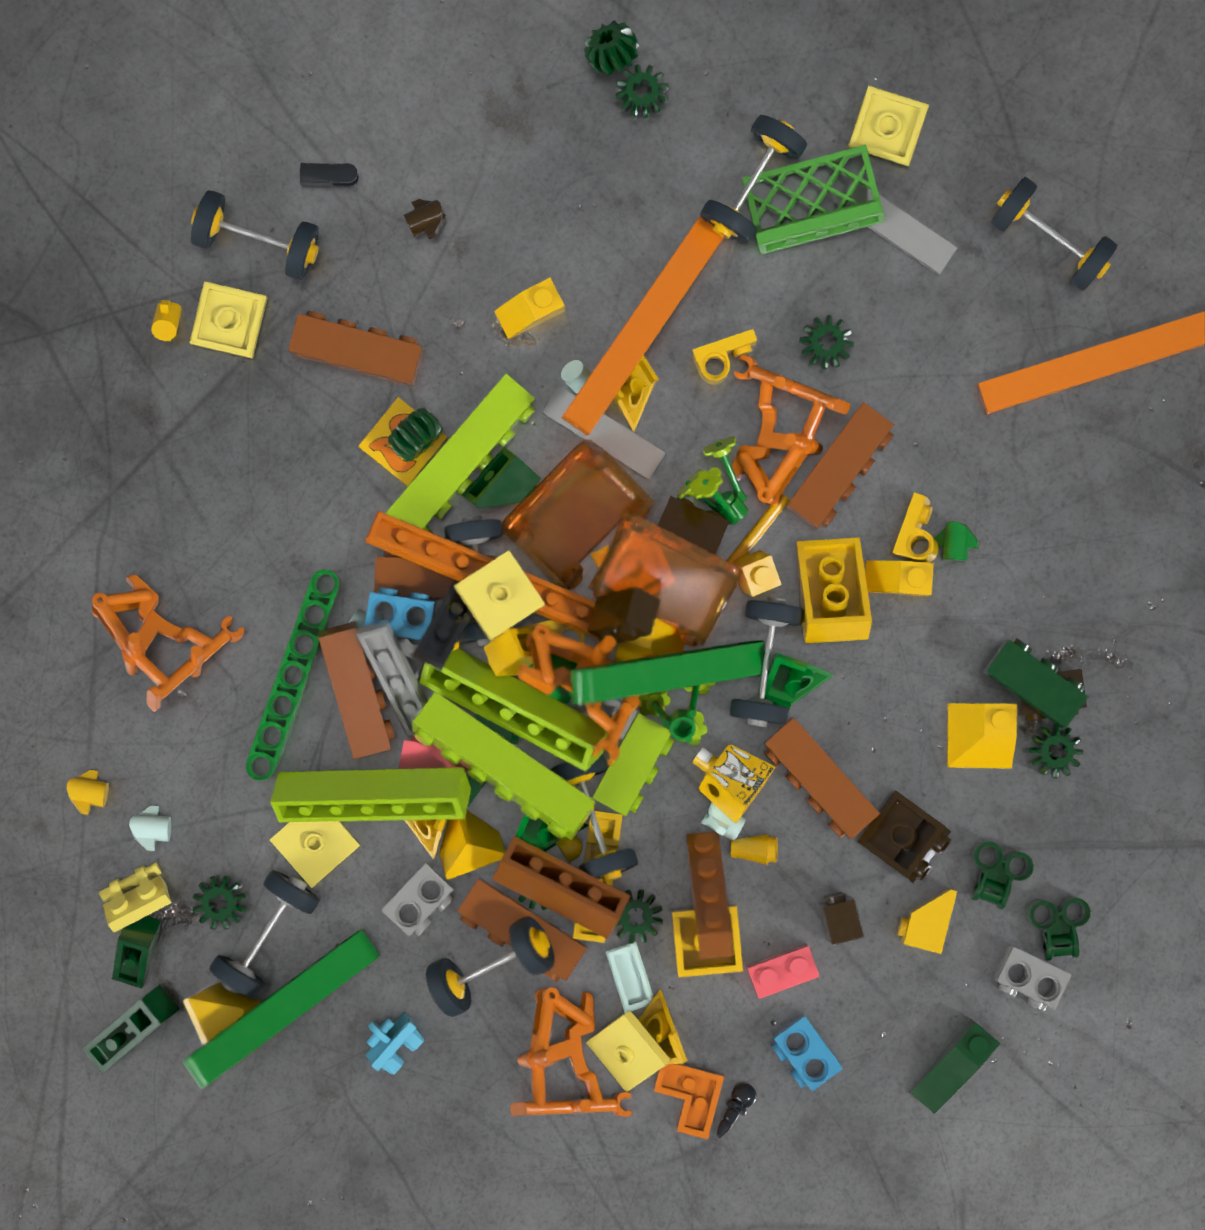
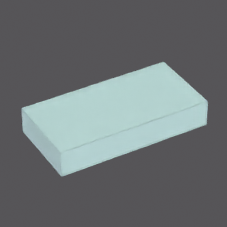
M636 941L633 944L628 943L606 950L605 952L624 1012L648 1006L654 996Z

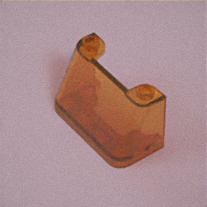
M586 439L576 445L536 486L533 493L525 497L502 521L503 534L555 585L569 590L575 588L582 581L583 567L580 563L623 519L627 521L643 519L649 513L650 507L655 501L605 449L592 440Z
M628 514L620 521L588 589L594 591L593 597L596 599L598 596L634 586L660 599L656 619L676 628V632L680 634L679 640L681 642L696 647L697 644L701 646L705 644L737 587L743 571L737 566L641 517Z

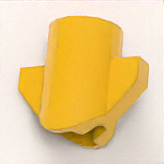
M161 300L157 304L151 327L155 338L171 341L176 336L182 311L181 305L170 300Z
M89 770L78 777L69 779L67 782L69 799L80 814L89 815L91 806L104 808L106 805L109 783L97 781L98 771Z

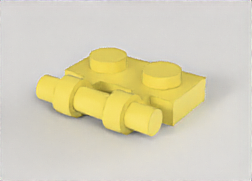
M157 862L147 867L142 865L135 869L134 874L122 880L117 878L109 882V887L99 891V895L105 903L103 908L107 924L113 933L171 904L167 885L160 875L162 871Z

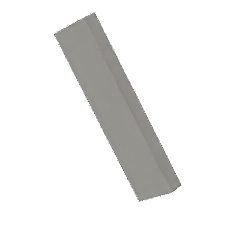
M850 179L841 193L846 195L854 180ZM861 184L857 186L850 197L860 203L873 199L871 190ZM879 195L885 222L868 226V228L939 276L958 247ZM838 197L834 205L838 207L842 199Z
M558 385L541 413L642 477L650 480L666 452L605 414L602 415L591 433L586 436L561 418L575 398V395Z
M385 621L358 628L356 635L406 736L414 735L412 722L428 701L389 622Z

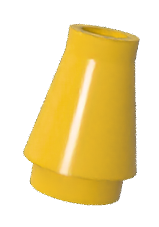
M768 833L740 838L735 841L731 840V858L744 859L764 865H769V862L776 863L778 858V838L770 837Z

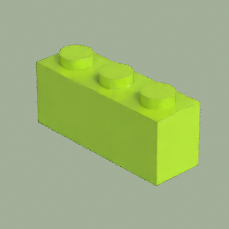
M638 713L619 747L620 754L613 764L609 765L592 798L624 816H627L629 811L635 813L644 796L639 794L644 783L651 785L659 770L654 764L660 754L666 757L674 742V739L670 738V730Z

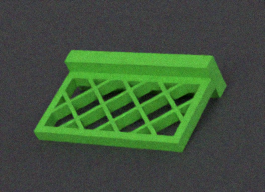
M866 145L762 172L755 184L766 182L773 186L765 200L753 195L752 189L747 196L761 254L885 222ZM862 155L864 166L858 176L843 168L848 159ZM826 165L835 170L827 184L812 177L820 166ZM795 173L804 178L796 192L781 185L787 175ZM840 173L854 180L846 195L831 187ZM865 173H867L868 181L862 179ZM752 175L742 178L744 187H746ZM809 181L823 189L815 203L801 196ZM861 184L871 190L873 199L860 203L850 197L857 186ZM777 190L792 197L784 211L769 204ZM828 192L842 199L835 210L828 211L820 206ZM797 200L811 207L805 218L796 219L789 215ZM755 202L761 205L758 212ZM766 208L780 216L775 226L761 228L759 219Z

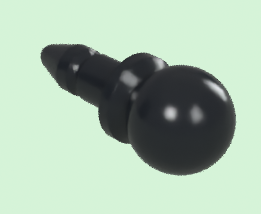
M740 1083L733 1088L731 1100L726 1102L730 1109L727 1110L718 1126L716 1134L718 1138L726 1135L738 1119L739 1114L745 1116L747 1113L746 1109L753 1106L756 1102L757 1093L752 1085Z

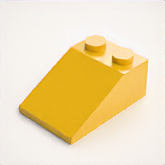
M860 537L796 541L800 608L804 610L802 627L805 644L868 640L872 616Z

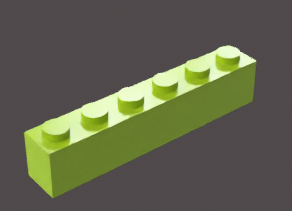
M505 374L385 514L431 532L432 530L429 528V525L436 517L442 520L453 507L449 502L457 493L462 496L474 482L470 478L478 469L483 471L494 459V456L491 454L498 445L505 447L516 433L512 429L519 421L526 423L534 414L536 408L533 405L536 403V399L508 374Z
M458 648L452 651L442 671L424 663L419 681L421 685L572 765L587 771L603 754L604 749H601L598 755L594 757L592 756V750L601 739H605L608 732L592 718L512 676H495L489 664Z
M437 692L432 695L412 722V731L415 732L414 737L419 742L428 747L431 744L442 751L440 753L441 756L453 765L460 763L466 767L470 777L479 783L486 781L495 788L494 792L500 798L507 802H510L512 799L521 805V811L533 820L541 819L548 824V830L561 839L567 837L572 841L594 810L596 803L594 800Z
M453 767L278 772L270 803L279 822L465 819L471 787L464 768Z

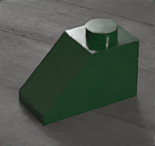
M503 447L462 496L477 508L521 503L525 497L533 493L536 484L541 478L520 458Z
M147 915L122 929L117 940L112 980L143 988L158 942L161 920Z

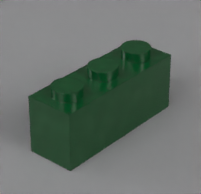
M1017 638L1014 642L1010 639L1005 640L983 672L1057 726L1067 728L1089 697L1082 692L1085 687L1070 676L1067 680L1056 673L1059 668L1049 660L1042 658L1039 661L1029 653L1032 649Z

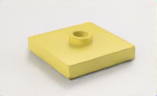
M868 85L848 148L866 145L868 154L909 167L929 109V104Z
M204 281L189 343L253 359L268 297Z
M510 551L505 552L454 586L490 641L545 605Z
M340 821L289 822L270 839L273 845L311 888L361 846Z
M630 1010L593 1035L586 1042L626 1092L671 1061Z

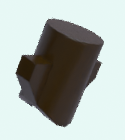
M417 199L412 201L411 203L415 210L404 214V218L414 238L425 232L429 240L436 237L442 224L447 221L441 203L438 200L427 201Z

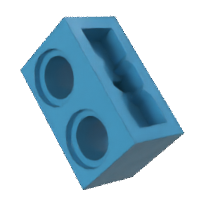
M380 587L378 593L370 592L364 627L388 621L396 637L421 640L435 615L436 603L429 602V595L411 593L410 598L397 597L398 590ZM384 602L390 603L393 607L392 617L385 621L378 619L376 615L377 607ZM413 608H422L426 615L424 622L418 626L411 625L408 621L409 612Z
M803 1013L772 1035L776 1043L771 1047L782 1062L788 1059L795 1069L790 1073L801 1088L807 1085L811 1091H814L843 1069ZM792 1033H800L804 1037L803 1045L798 1049H791L786 1044L788 1036ZM812 1059H819L823 1063L822 1071L817 1075H809L805 1070L806 1064Z

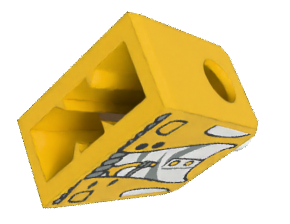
M728 745L719 758L703 747L692 762L707 773L699 786L700 792L736 824L765 786L776 768L734 745Z

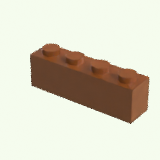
M307 311L306 315L298 313L288 348L291 355L415 386L424 352L423 347L417 345V339L400 335L399 340L387 337L388 332L378 328L369 327L367 332L356 329L357 324L351 321L338 319L337 323L325 321L326 316L317 312Z
M863 402L786 505V508L815 530L821 524L827 527L837 514V511L833 509L839 499L843 501L848 499L856 488L852 481L858 473L864 476L875 462L871 456L877 447L884 450L893 438L894 434L890 430L894 424Z
M384 551L383 557H376L374 593H378L380 587L398 590L397 597L410 598L411 593L429 595V599L443 600L454 581L450 577L387 551ZM486 555V556L491 557V558H493V559H496V558L499 557V556Z
M356 621L318 631V638L353 759L390 750V739L395 738L391 720L384 721L381 709L387 708L382 689L375 690L372 679L377 678V675L370 661L366 659L364 649L356 635L358 631Z
M791 717L786 724L781 726L763 743L767 747L764 754L775 766L781 763L789 771L785 776L797 790L801 787L806 790L810 795L807 802L818 814L824 811L831 818L832 821L828 825L840 838L846 835L848 839H853L880 814L794 717Z
M713 831L686 834L700 959L732 957V932L719 833Z
M515 836L511 840L492 880L607 939L616 926L630 895Z
M480 877L457 911L462 914L460 920L475 930L478 926L490 932L487 938L501 947H504L506 943L512 946L509 935L512 923L527 916L534 918L546 932L555 957L553 968L543 974L556 982L560 978L567 981L587 949L585 944L577 939H573L571 935Z

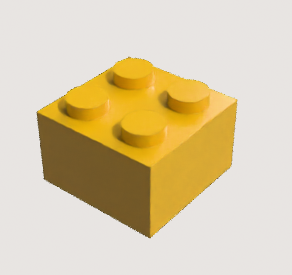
M736 904L728 905L733 956L700 959L694 908L671 910L678 977L743 971Z

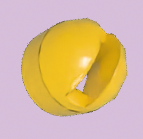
M577 836L572 841L564 837L555 842L569 863L577 859L582 852L583 845Z

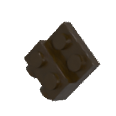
M895 791L879 812L880 814L858 840V843L910 882L914 883L917 878L923 880L932 867L929 861L937 852L940 855L948 848L951 842L948 836L951 831L898 791Z

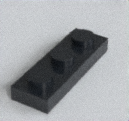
M455 579L412 655L442 671L472 616V613L454 588L459 583Z

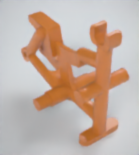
M741 355L740 359L748 363V370L745 373L734 371V375L742 380L755 378L761 381L758 408L762 411V426L756 446L741 445L732 468L738 482L746 472L756 488L758 499L761 502L777 505L781 502L782 493L806 456L809 454L818 455L823 451V445L814 439V435L825 408L846 415L850 409V403L759 367L754 358ZM773 386L814 402L801 433H774L777 409L771 404ZM772 449L788 450V453L769 480L758 461L769 458Z
M132 574L126 577V581L134 591L109 595L104 593L94 594L92 597V614L100 619L122 651V659L125 662L128 674L136 675L140 668L158 685V687L152 685L147 690V705L152 711L156 712L161 706V701L187 677L200 676L202 664L229 640L231 642L241 640L245 629L241 627L236 632H230L227 628L232 624L233 618L231 616H227L222 620L220 632L213 638L190 626L184 628L177 627L154 611L158 606V594L137 575ZM139 609L138 619L143 625L138 633L129 634L115 612ZM158 632L178 643H184L189 640L197 644L190 650V659L169 677L145 656V651Z
M537 625L525 641V645L531 653L533 668L521 665L518 669V677L548 695L559 685L572 693L570 671L564 667L554 670L551 654L578 663L579 665L576 668L613 663L614 661L607 657L612 652L616 640L614 637L607 635L595 647L550 632L545 625ZM647 654L645 657H651L654 655ZM639 695L623 698L619 709L611 718L600 709L602 702L585 704L588 707L587 714L608 732L605 739H601L594 746L592 756L596 757L601 749H604L609 753L607 764L611 765L615 762L620 754V749L616 746L629 716L640 704Z
M554 987L537 990L535 993L537 1005L530 1050L521 1054L517 1060L520 1066L531 1068L533 1102L511 1103V1115L613 1112L618 1117H629L632 1115V1111H624L620 1107L622 1099L632 1098L631 1093L621 1092L615 1094L612 1099H603L597 1077L594 1072L588 1070L584 1060L581 1036L595 1030L593 996L588 992H582L580 1008L559 995L558 990ZM555 1011L572 1024L564 1030L565 1041L549 1046L553 1013ZM569 1057L576 1079L585 1082L589 1099L546 1101L544 1068L558 1060Z

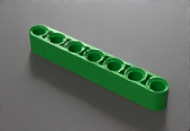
M322 569L314 573L306 591L246 761L245 768L247 774L254 780L263 781L272 778L276 774L321 648L318 631L328 629L341 592V579L330 570ZM323 576H331L334 579V588L329 593H321L318 588V582ZM320 606L324 612L323 619L319 623L313 624L308 620L307 613L311 607ZM302 636H309L313 642V648L306 654H301L297 650V641ZM292 666H297L302 671V679L297 684H291L286 679V672ZM282 696H286L291 701V709L284 715L278 713L275 708L277 699ZM272 726L276 727L281 734L279 742L275 745L267 743L264 737L266 730ZM259 757H264L269 761L270 769L265 775H259L254 770V762Z
M744 641L572 669L570 674L573 703H596L762 675L765 641Z
M362 929L358 930L187 1056L182 1063L201 1089L375 961L380 956L379 952Z

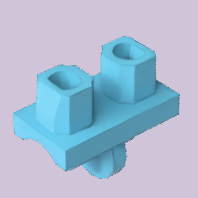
M405 1012L395 1022L387 1018L379 1026L372 1021L368 1028L373 1034L366 1041L372 1048L365 1056L369 1059L370 1065L375 1070L379 1071L382 1068L394 1075L404 1062L402 1057L395 1053L398 1048L404 1044L413 1052L424 1042V1038L416 1029L417 1027L411 1017Z

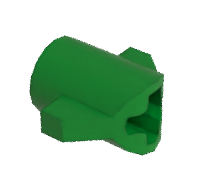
M956 521L946 524L945 528L934 538L938 547H943L942 560L967 562L969 549H979V540L966 524Z

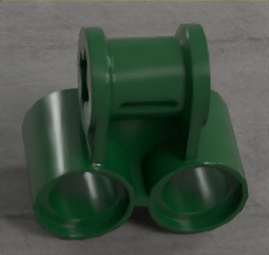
M985 840L977 842L972 847L970 856L974 865L982 870L975 882L971 899L974 901L981 899L996 904L998 909L1003 910L1008 901L1013 880L1023 881L1028 879L1034 870L1033 860L1029 855L1019 851L1008 852L1003 857L1002 849L996 843ZM989 846L994 850V859L989 864H983L979 859V852L982 848ZM1016 857H1021L1024 860L1025 868L1022 873L1014 875L1009 868L1010 862ZM986 888L997 891L998 893L994 894L986 891Z
M1068 896L1063 898L1056 908L1054 904L1044 899L1032 900L1025 909V917L1030 925L1043 930L1042 945L1045 960L1051 961L1052 957L1072 956L1073 959L1079 958V940L1076 927L1083 926L1090 918L1091 910L1087 902L1078 897ZM1072 903H1078L1081 907V914L1075 920H1069L1066 914L1068 906ZM1044 905L1049 910V917L1045 922L1037 923L1034 918V912L1039 906Z

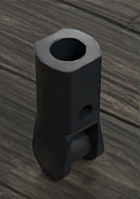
M300 163L301 186L331 187L332 185L335 187H353L359 180L356 167L349 163Z

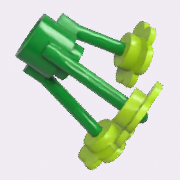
M735 436L719 439L703 448L705 456L713 454L714 458H721L734 493L726 491L720 494L717 489L723 482V479L720 476L721 470L717 467L709 471L698 469L685 481V484L677 492L679 499H682L685 495L689 497L693 495L697 499L700 498L713 511L720 513L724 519L730 521L729 525L739 522L748 512V508L744 504L747 496L742 491L727 456L731 452V447L736 445ZM710 496H713L716 499V502L712 500Z
M715 683L685 687L686 691L691 692L689 707L687 710H675L671 716H668L665 712V706L669 705L671 701L667 695L668 690L639 695L640 704L638 707L640 708V713L644 716L650 713L654 717L660 716L662 725L670 728L671 735L678 742L684 743L686 741L692 746L698 745L701 742V735H705L708 731L707 726L703 724L704 715L696 711L698 694H707L710 687L714 686Z

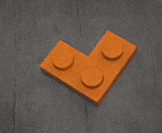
M667 1064L658 1071L653 1091L684 1100L676 1129L677 1132L708 1139L724 1075L683 1064Z

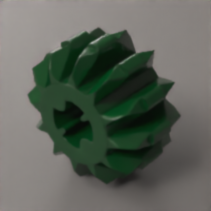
M614 20L607 26L602 23L600 29L591 30L592 36L585 39V57L598 74L605 72L609 76L616 70L621 73L623 67L632 66L631 60L639 56L637 52L639 48L638 39L625 22L618 24Z
M637 64L635 65V75L626 69L623 71L625 80H617L616 87L622 91L617 92L615 98L618 101H624L621 105L623 112L631 107L633 108L632 118L636 119L638 112L643 111L644 119H649L650 108L656 114L661 113V107L658 103L666 104L668 102V97L663 93L669 90V84L660 83L664 77L662 72L652 76L653 66L648 65L646 73L641 72V66ZM642 86L647 87V93L643 95V98L638 97L637 90H640Z
M831 315L826 316L825 325L822 324L819 317H815L813 324L816 329L809 325H805L803 328L804 332L810 337H800L799 343L810 346L803 349L801 354L802 356H808L811 353L814 355L809 362L811 366H814L817 360L820 359L822 360V370L827 369L828 360L831 361L834 368H838L840 366L838 357L843 360H848L850 357L849 353L844 349L854 347V342L844 340L852 334V330L846 329L842 332L839 330L844 324L842 319L835 326L831 325ZM825 335L831 337L830 342L832 340L835 342V344L830 346L829 350L823 349L824 344L819 345L818 342L822 341Z
M419 408L408 417H405L391 431L387 442L399 457L409 462L425 453L439 439L443 427L431 412L429 413L425 408Z
M1053 724L1051 733L1046 726L1041 727L1040 732L1043 739L1036 735L1031 737V740L1037 743L1038 747H1029L1027 749L1028 753H1037L1038 757L1030 761V764L1036 766L1043 763L1039 769V774L1045 775L1050 769L1051 777L1054 779L1058 778L1060 769L1065 776L1071 775L1068 764L1079 767L1080 762L1074 759L1073 756L1083 755L1084 753L1083 749H1074L1073 745L1081 741L1080 737L1076 736L1069 740L1068 738L1072 733L1070 727L1065 728L1062 733L1060 727L1056 724ZM1060 744L1062 747L1059 749L1062 751L1061 757L1051 758L1049 755L1052 752H1048L1050 745L1057 746Z
M227 875L222 878L221 885L216 876L210 877L211 887L207 883L201 882L199 887L205 895L200 893L193 894L194 900L202 902V905L193 907V912L204 911L205 914L199 919L201 924L212 918L210 923V929L212 930L217 929L219 920L224 930L229 929V918L235 923L241 921L240 916L235 910L239 912L247 911V906L238 904V900L247 898V893L236 895L235 891L240 888L241 883L236 882L231 887H228L230 877ZM223 895L225 897L223 901L227 900L228 902L227 906L217 910L215 908L217 904L213 905V899Z
M643 889L638 890L637 899H633L632 892L626 890L625 893L630 895L615 926H623L617 932V937L622 938L628 931L630 932L628 943L633 944L635 934L639 933L641 942L645 943L647 942V937L644 931L648 930L653 936L658 934L657 930L651 926V923L663 924L662 918L652 916V914L661 912L663 910L662 906L649 907L656 899L653 894L645 902L642 901L644 896ZM632 908L637 911V908L644 911L642 913L644 921L641 924H638L637 921H635V925L629 922L631 918L628 913L629 910Z

